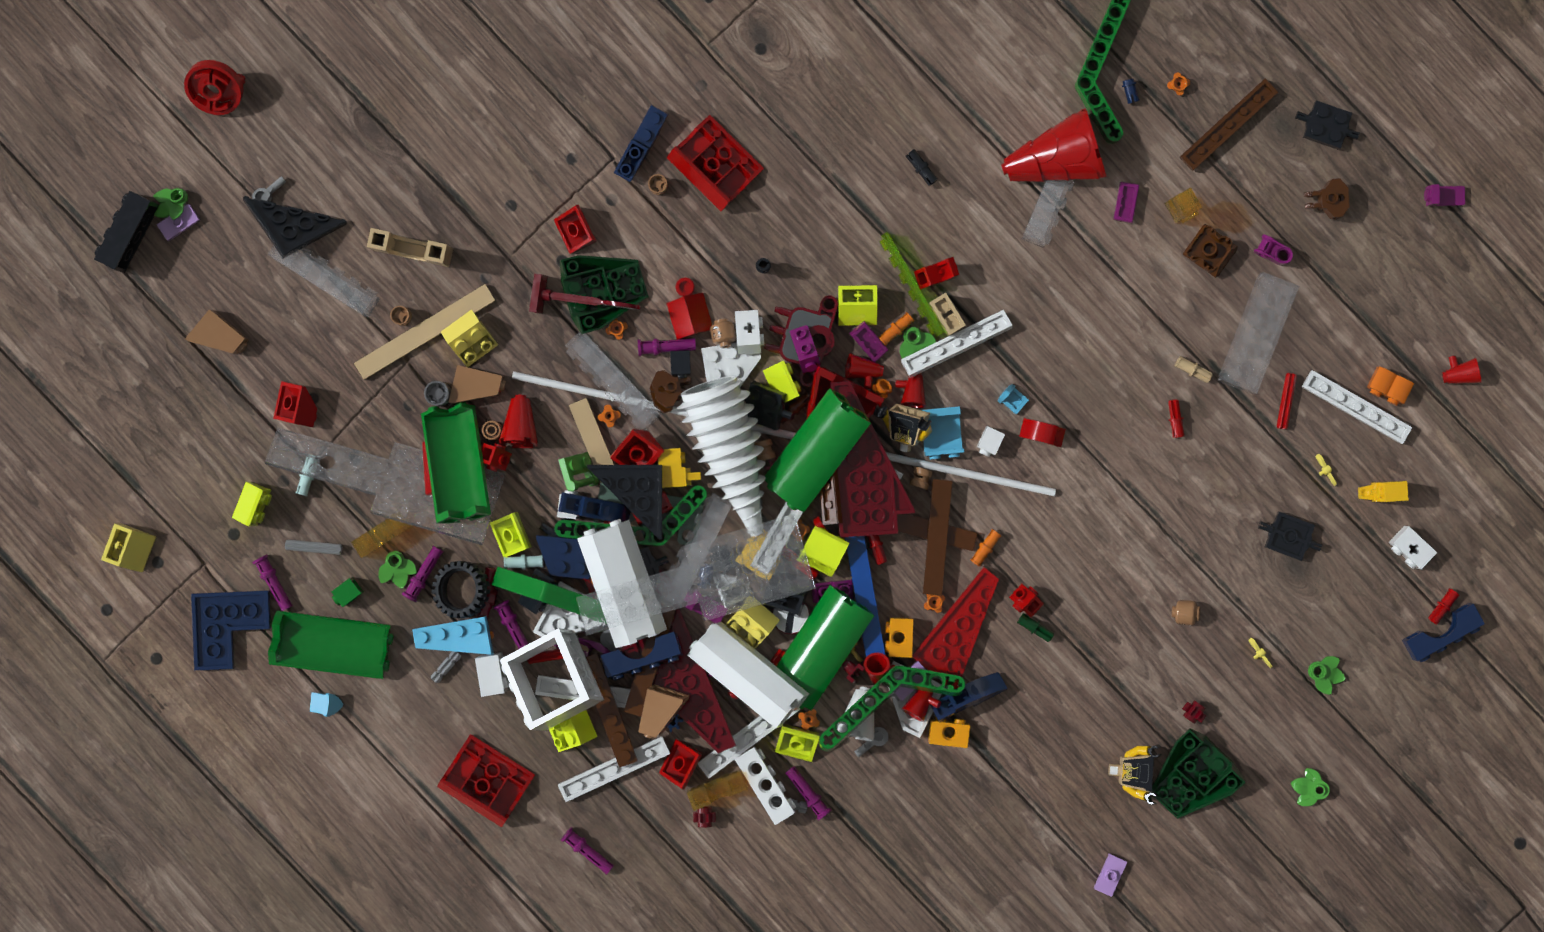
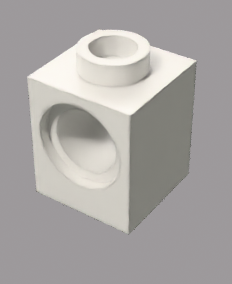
M986 426L977 445V448L980 449L979 453L988 457L991 454L996 455L1005 434Z

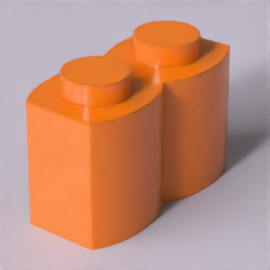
M1379 366L1376 367L1366 388L1370 389L1372 395L1377 397L1382 395L1388 398L1387 402L1398 406V404L1405 403L1414 383Z

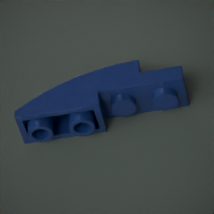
M654 105L650 106L634 138L631 139L614 171L616 175L628 182L632 181L656 141L669 115L668 113Z
M564 492L561 494L558 509L559 512L610 522L618 519L621 522L627 521L631 512L623 504Z
M999 672L965 684L963 692L958 696L946 695L939 699L941 701L939 708L930 706L940 723L972 705L974 707L1008 688Z

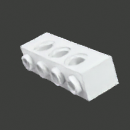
M753 747L734 760L771 820L777 825L795 813L796 805L791 797L787 799L784 792L786 789L781 781L777 783L774 778L776 773L772 766H767L764 762L766 757L760 748L757 750L756 747ZM754 763H759L762 767V771L759 774L752 772L751 767ZM768 779L771 781L772 788L770 790L762 788L763 780ZM774 796L781 797V806L776 807L772 804Z

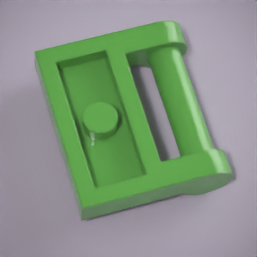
M588 452L558 460L568 491L573 492L584 486L598 485L599 479L587 468V465H592ZM585 474V479L576 481L573 478L574 475Z

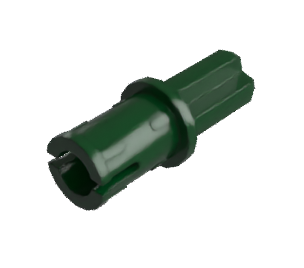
M1024 613L1017 621V624L1025 627L1031 634L1034 633L1047 642H1050L1054 636V633L1042 626L1040 621L1037 622Z

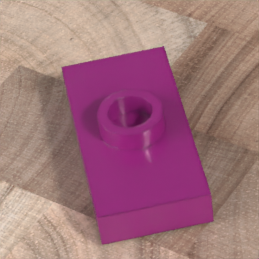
M1120 182L1113 220L1133 223L1139 185Z
M864 321L849 333L873 362H876L888 351V348Z

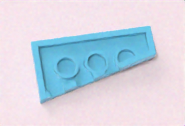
M487 616L412 629L415 648L494 654Z

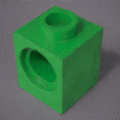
M351 577L331 591V593L334 595L332 596L334 602L338 606L345 607L363 594L364 591L355 579Z

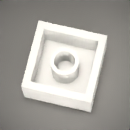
M502 652L492 655H480L475 658L481 697L502 694L509 688V679L501 668L502 663L500 659L506 657L503 656Z

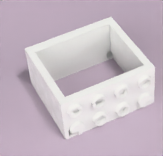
M558 628L500 659L502 671L509 679V687L517 698L516 704L525 717V725L530 730L546 731L604 700L574 630ZM558 644L580 697L543 716L521 663Z

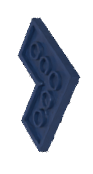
M269 590L191 594L194 671L234 669L233 630L271 629Z

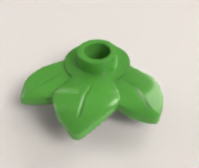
M166 188L155 193L153 197L160 202L155 216L165 218L170 215L172 220L180 217L184 211V205L188 201L186 191L179 188L173 190Z
M910 327L904 332V342L900 345V356L903 359L936 343V340L930 333L921 332L916 327ZM911 333L916 334L915 340H910L909 335Z
M399 551L388 553L385 563L379 568V580L381 583L392 580L401 589L406 585L408 575L416 574L415 564L411 560L405 559ZM393 557H397L399 559V562L397 564H394L392 562Z
M1327 656L1321 662H1313L1308 667L1310 678L1315 680L1316 688L1324 694L1330 695L1332 693V684L1345 680L1342 671L1336 668L1340 661L1339 658ZM1317 667L1320 668L1319 674L1314 673V670Z
M1306 768L1305 777L1297 778L1291 782L1293 789L1298 794H1301L1297 801V804L1301 806H1312L1318 799H1325L1330 792L1329 785L1321 779L1320 773L1314 769ZM1322 787L1323 793H1317L1316 788Z

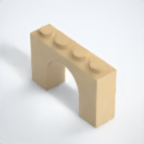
M374 228L370 229L367 247L373 251L445 267L450 266L453 248L447 244L429 240L428 242L418 241Z

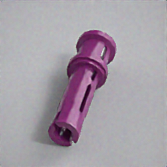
M657 338L651 341H641V339H638L639 357L642 354H654L657 356L660 353L670 351H696L695 338L659 341Z
M432 546L415 577H411L409 586L406 591L402 592L403 596L413 602H417L419 593L422 588L425 589L426 587L425 581L443 553L442 550Z
M266 554L252 563L258 568L261 574L260 578L268 584L281 611H284L293 605L275 575L276 569L272 568L267 559L269 556Z
M508 599L493 608L499 613L502 619L501 623L508 628L518 649H521L529 643L516 621L517 615L513 613Z
M795 766L785 773L807 801V807H811L817 815V820L822 819L832 810L821 800L822 796L813 791Z
M572 827L561 838L560 841H565L573 848L574 852L581 853L606 875L613 868L614 865L586 843V839L577 835Z

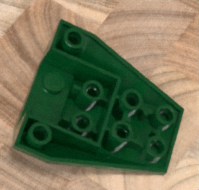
M583 255L560 260L561 284L565 294L595 297L601 300L635 305L649 297L638 260ZM567 302L571 318L581 335L600 330L629 310L627 308L607 305L596 306Z
M1189 728L1176 740L1152 786V792L1149 793L1159 794V797H1154L1178 819L1232 795L1246 783V780L1233 761L1208 737Z

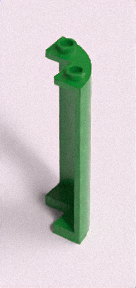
M829 388L765 475V481L768 484L767 488L785 500L788 507L796 511L798 509L805 512L871 424L866 413L850 406L844 395Z
M458 402L448 410L441 409L439 406L429 407L427 411L421 413L436 523H460V520L469 519V521L491 515L475 405Z
M829 585L776 666L809 693L808 697L799 707L800 709L805 707L812 711L875 616L867 607L853 601L844 591L832 585Z
M276 611L272 622L273 638L268 650L269 665L383 679L385 672H388L390 667V660L387 659L389 645L393 643L394 634L390 633L391 625Z

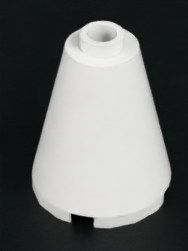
M860 687V689H856L846 711L870 688ZM867 698L865 700L866 705L874 706V699ZM853 711L851 717L858 720L862 717V714L859 711ZM874 712L849 736L863 741L874 740ZM839 724L837 730L840 733H845L848 728L845 724Z

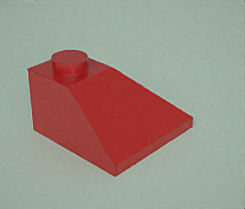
M281 381L273 419L314 427V422L317 418V407L307 388Z

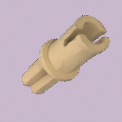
M1181 355L1174 365L1189 373L1190 377L1193 375L1206 383L1213 376L1211 372L1198 366L1197 362L1194 364Z

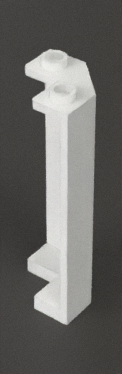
M618 519L610 522V526L605 529L595 531V528L584 531V536L577 539L615 648L636 643L637 640L645 637L650 638L667 630L630 521L621 522Z
M722 622L712 623L706 633L698 641L695 640L689 647L691 651L688 653V656L774 728L781 727L790 714L799 709L809 695L807 691Z

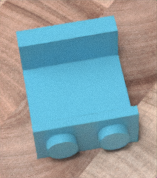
M960 406L922 410L930 413L928 420L932 421L930 424L932 432L923 441L925 456H929V459H940L942 454H948L949 458L960 457V453L964 452L959 415L961 414Z

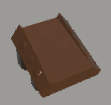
M1204 224L1183 252V255L1216 278L1220 276L1222 270L1233 255L1236 254L1238 246L1233 244L1232 240L1227 236H1222L1214 228Z

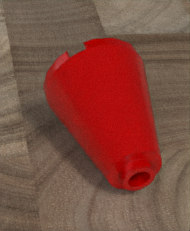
M518 394L515 395V398H511L499 438V444L507 447V444H511L512 448L518 449L533 448V445L538 446L531 401L526 395Z

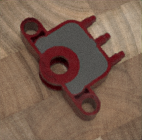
M831 295L825 296L821 300L818 312L803 307L790 310L776 306L774 312L787 316L788 321L786 328L770 325L769 330L783 335L780 346L766 343L764 349L780 354L783 360L789 363L800 365L790 330L807 325L812 337L819 334L824 336L826 340L823 348H816L821 365L823 357L828 355L834 347L835 339L831 328L838 307L837 299ZM832 300L835 304L834 308L827 310L824 307V301ZM801 370L800 383L805 387H811L813 382L810 384L804 383L802 378L805 373ZM816 370L813 371V372H806V373L812 374V375H813V378H814V373L816 372Z

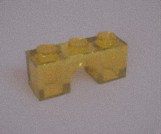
M1192 188L1185 190L1164 203L1174 222L1181 221L1182 224L1199 215L1198 210L1202 208Z
M399 511L351 543L359 556L365 558L388 541L412 528L413 525L404 511Z
M741 769L688 789L687 796L693 811L712 804V802L722 797H730L747 790L748 786Z

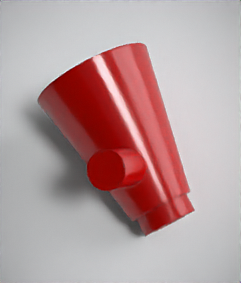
M850 353L846 361L845 378H865L864 388L871 389L872 378L882 377L884 366Z
M1456 356L1448 357L1451 368L1442 372L1444 383H1482L1476 358L1458 365Z
M922 373L911 378L908 377V380H896V388H905L901 405L915 409L926 407Z
M872 653L864 660V668L874 685L895 667V665L890 666L888 657L882 653Z
M917 690L901 710L912 718L924 722L929 705L939 708L941 701L932 697L933 692Z

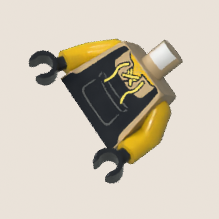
M895 404L889 411L887 406L880 408L879 405L874 410V415L884 420L890 432V438L900 442V450L903 452L911 451V445L916 446L920 441H924L932 432L930 425L932 421L928 420L929 412L901 404Z
M1157 744L1152 747L1136 746L1128 750L1124 756H1120V765L1109 764L1108 769L1109 776H1119V784L1122 785L1123 790L1131 796L1147 801L1152 805L1157 804L1152 801V796L1159 797V794L1149 792H1152L1154 757L1162 755L1161 753L1157 754L1155 748H1160L1161 745Z

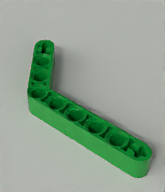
M1119 0L1110 1L1075 82L1077 93L1104 140L1109 144H1114L1122 138L1123 129L1096 84V80L1131 0H1123L1121 4H1118ZM1115 9L1119 12L1120 16L1114 18L1111 16L1110 11ZM1109 27L1112 30V35H1105L1103 28ZM1102 45L1104 53H1098L1095 50V46ZM1088 63H1095L1097 70H1089ZM1087 80L1089 88H1082L1080 81ZM1090 97H1097L1099 100V104L1092 105L1090 103ZM1100 113L1107 114V122H1103L1100 120ZM1110 123H1112V125L1110 126V128L1108 127L1107 129H1105V127H1106L1107 125H1109ZM1111 131L1117 132V135L1115 137H1110L1109 134L1111 133Z
M698 485L691 488L662 520L663 542H656L654 534L647 527L631 526L634 536L638 530H642L645 533V539L643 541L636 540L637 544L664 545L706 499L707 492L705 488ZM701 490L702 493L700 495L702 498L698 497L694 500V503H696L694 507L692 502L686 500V498L692 499L695 495L693 491ZM686 503L690 506L688 514L681 513V504ZM671 517L677 520V526L673 529L667 526V520ZM560 520L555 524L554 530L559 537L577 539L582 537L577 533V527L580 525H585L588 530L595 528L596 531L597 528H607L610 524ZM562 523L568 528H572L571 524H575L574 536L570 535L571 531H565L564 534H561V531L557 528Z
M497 567L491 585L607 624L598 600Z
M895 666L822 733L819 745L826 752L834 750L900 687L958 696L964 690L965 681L957 675ZM895 672H901L904 678L901 680H896L893 677V674ZM915 675H919L922 677L923 681L921 683H915L912 677ZM934 678H938L941 680L942 685L935 687L931 681ZM946 680H949V681H948V684H949V685L947 686V689H946V688H944V686H945ZM954 682H957L958 686H960L957 690L954 689ZM881 685H887L890 688V691L888 693H882L879 690V687ZM867 698H873L876 701V704L874 706H868L866 705L865 700ZM859 711L862 717L858 720L853 719L851 713ZM845 724L848 730L845 733H840L837 730V726ZM831 731H833L835 737L832 739V745H825V738L830 739L833 736Z

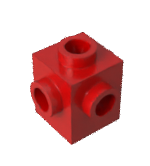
M483 443L481 449L483 463L487 465L486 469L497 472L498 469L506 471L512 453L505 451L506 447L497 443L494 446Z
M1023 584L1009 597L1014 602L1012 606L1019 613L1024 611L1031 618L1044 605L1037 597L1039 593L1031 586L1027 588Z

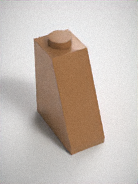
M211 309L206 312L185 338L189 342L233 354L242 353L248 346L246 343L249 340Z
M457 365L448 402L456 404L458 402L498 396L501 392H504L506 387L504 376Z
M655 684L649 687L645 697L638 732L644 734L647 738H656L661 735L688 701L690 695Z

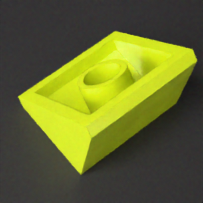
M518 512L490 522L503 557H509L532 547Z
M783 724L775 753L812 762L820 735L817 732Z

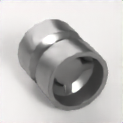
M432 381L425 387L424 397L431 405L445 406L449 403L451 388L445 382Z

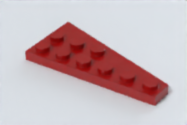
M983 567L915 650L912 657L929 671L962 677L999 579ZM954 682L953 686L956 689L959 686L957 682Z

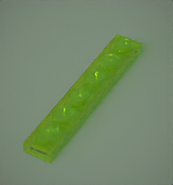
M888 232L880 236L882 240L879 243L884 251L888 250L891 256L889 261L893 268H898L900 272L898 277L902 284H907L910 289L907 291L912 301L916 300L919 305L917 311L921 318L925 317L929 323L926 325L931 335L935 334L936 337L944 333L942 327Z

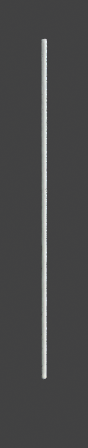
M513 371L512 379L660 411L654 406L653 401ZM676 406L673 407L671 412H668L688 416L686 410L677 409ZM755 424L751 428V431L792 439L796 434L795 432L782 429L774 431L759 424ZM886 452L889 460L893 462L1055 496L1056 493L1054 488Z

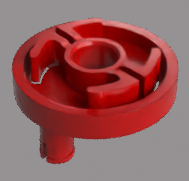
M203 60L194 64L188 71L184 80V89L189 100L198 109L212 115H225L234 111L242 100L244 93L243 85L246 82V78L242 74H237L231 67L222 62ZM207 85L215 86L219 93L212 92Z

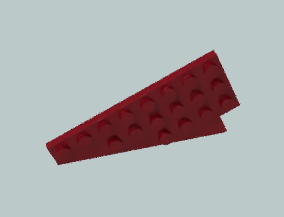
M850 381L830 382V388L844 395L850 406L866 413ZM870 424L837 468L843 522L839 523L840 537L898 534L897 514L915 513L911 501L872 424Z
M677 603L674 604V606H677L669 633H677L683 655L679 656L680 660L668 663V660L661 662L653 685L690 695L688 701L678 714L717 753H721L735 747L736 744L706 671L688 656V653L691 651L689 647L693 643V639ZM647 637L617 650H621L628 658L640 659Z

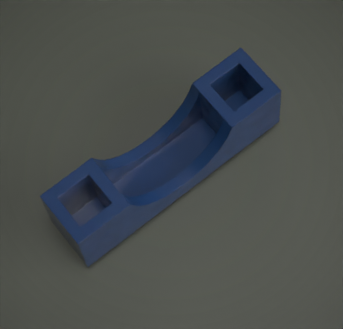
M1467 603L1452 611L1451 625L1444 634L1430 637L1422 631H1416L1402 639V642L1412 660L1423 662L1431 657L1430 654L1434 652L1439 653L1447 649L1446 645L1462 641L1464 635L1478 632L1481 629L1480 626L1485 623L1475 605Z
M671 632L656 637L653 650L644 658H628L621 650L612 651L600 656L607 678H613V681L624 678V674L629 672L634 675L643 672L642 668L648 666L650 669L661 666V662L667 660L668 663L680 660L679 656H682L683 653L677 633Z

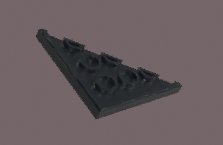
M248 196L243 197L244 203L282 258L347 225L345 219H335L320 213L314 214L303 211V209L276 205V203L265 200L259 201Z
M587 465V468L661 540L662 465Z

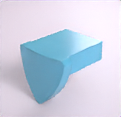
M1012 383L1002 392L997 401L999 403L1002 402L1016 415L1029 400Z
M312 692L310 712L320 713L323 716L329 717L343 707L342 701L333 694Z

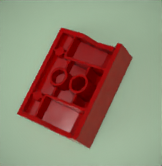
M711 115L706 117L667 156V159L721 212L764 169Z
M470 734L437 787L502 827L535 774Z

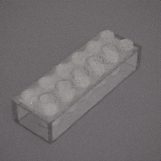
M1265 272L1258 275L1217 381L1250 394L1258 393L1299 289L1298 285Z

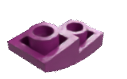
M852 580L811 584L813 603L819 602L829 585L844 591L851 599H854Z

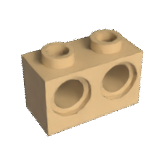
M947 293L928 303L947 336L966 326Z

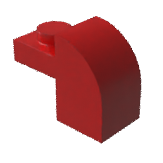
M954 257L914 271L920 290L960 275Z
M1024 418L1019 437L1062 447L1066 429Z

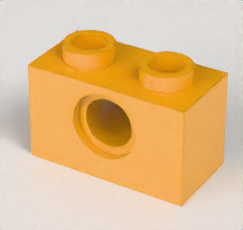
M889 617V622L885 624V633H889V641H885V652H888L889 657L912 658L913 618ZM897 632L903 633V641L895 642L893 639L894 634Z
M935 716V719H930L928 743L968 748L970 725L966 723V720L956 718L954 722L945 719L939 723ZM947 727L954 728L952 736L944 735V730Z

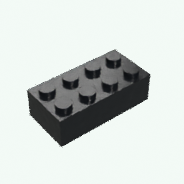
M132 191L123 196L120 210L115 212L111 227L107 228L103 237L105 239L102 245H99L94 253L96 255L94 260L123 273L126 272L159 207V204Z

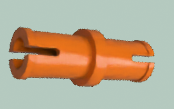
M906 312L898 321L892 322L890 324L891 327L878 336V338L887 346L896 336L902 335V331L915 320Z
M991 529V532L984 542L979 544V549L970 560L980 567L988 554L993 552L992 548L1002 535Z

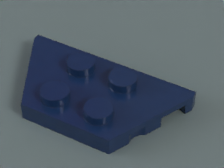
M536 535L537 543L550 576L589 579L591 577L578 539Z

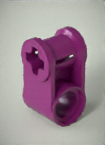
M1265 234L1262 235V241L1258 248L1254 249V253L1280 266L1289 263L1293 258V252L1289 247ZM1280 251L1287 254L1286 261L1279 259L1278 254Z

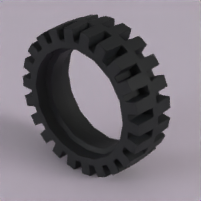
M455 561L444 565V568L438 571L440 574H436L434 577L437 581L432 584V586H435L432 594L436 595L433 597V600L438 602L436 606L441 609L443 614L453 618H469L481 612V609L486 606L484 602L489 600L487 594H490V589H487V586H490V582L486 581L488 577L486 574H483L484 570L482 568H478L479 566L472 564V562ZM458 571L469 573L476 585V594L472 603L463 609L454 607L447 596L449 578Z

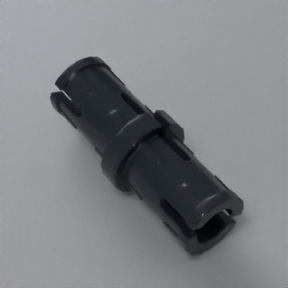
M915 149L905 156L916 169L915 172L920 174L928 186H931L938 180L928 167L927 161L924 162Z
M766 258L759 259L756 262L757 271L762 274L769 272L771 268L770 261ZM761 264L767 265L765 268L760 267Z

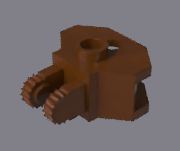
M1340 178L1329 180L1323 189L1319 191L1304 192V197L1318 198V203L1305 204V209L1322 210L1330 219L1343 217L1350 207L1349 188Z
M665 370L657 371L649 388L654 406L663 413L671 412L676 401H680L682 398L681 393L685 391L681 390L680 386L691 384L692 378L678 379V377L671 376Z

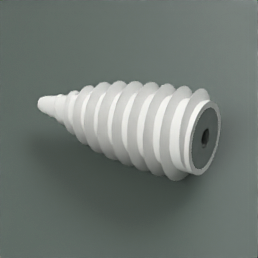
M736 376L714 379L689 388L681 393L683 403L677 409L687 411L688 416L682 423H691L693 430L686 436H695L698 443L692 449L702 450L704 454L698 462L708 463L710 469L704 475L715 476L717 482L712 488H721L724 491L725 496L722 499L730 501L734 507L733 510H736L748 533H751V536L760 535L763 533L760 498L764 492L759 490V485L765 481L766 477L759 475L758 471L764 467L765 461L757 460L756 458L764 448L754 445V442L761 436L760 432L751 431V428L758 422V419L748 417V413L754 409V405L744 403V399L750 395V391L740 390L739 385L742 380L737 379Z

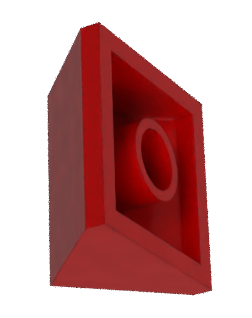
M579 204L554 219L569 254L597 242Z
M703 293L684 296L666 303L677 340L710 331L712 322Z
M633 429L612 453L610 459L619 465H653L662 455L664 449L649 431Z
M676 739L659 774L684 790L702 756V752Z

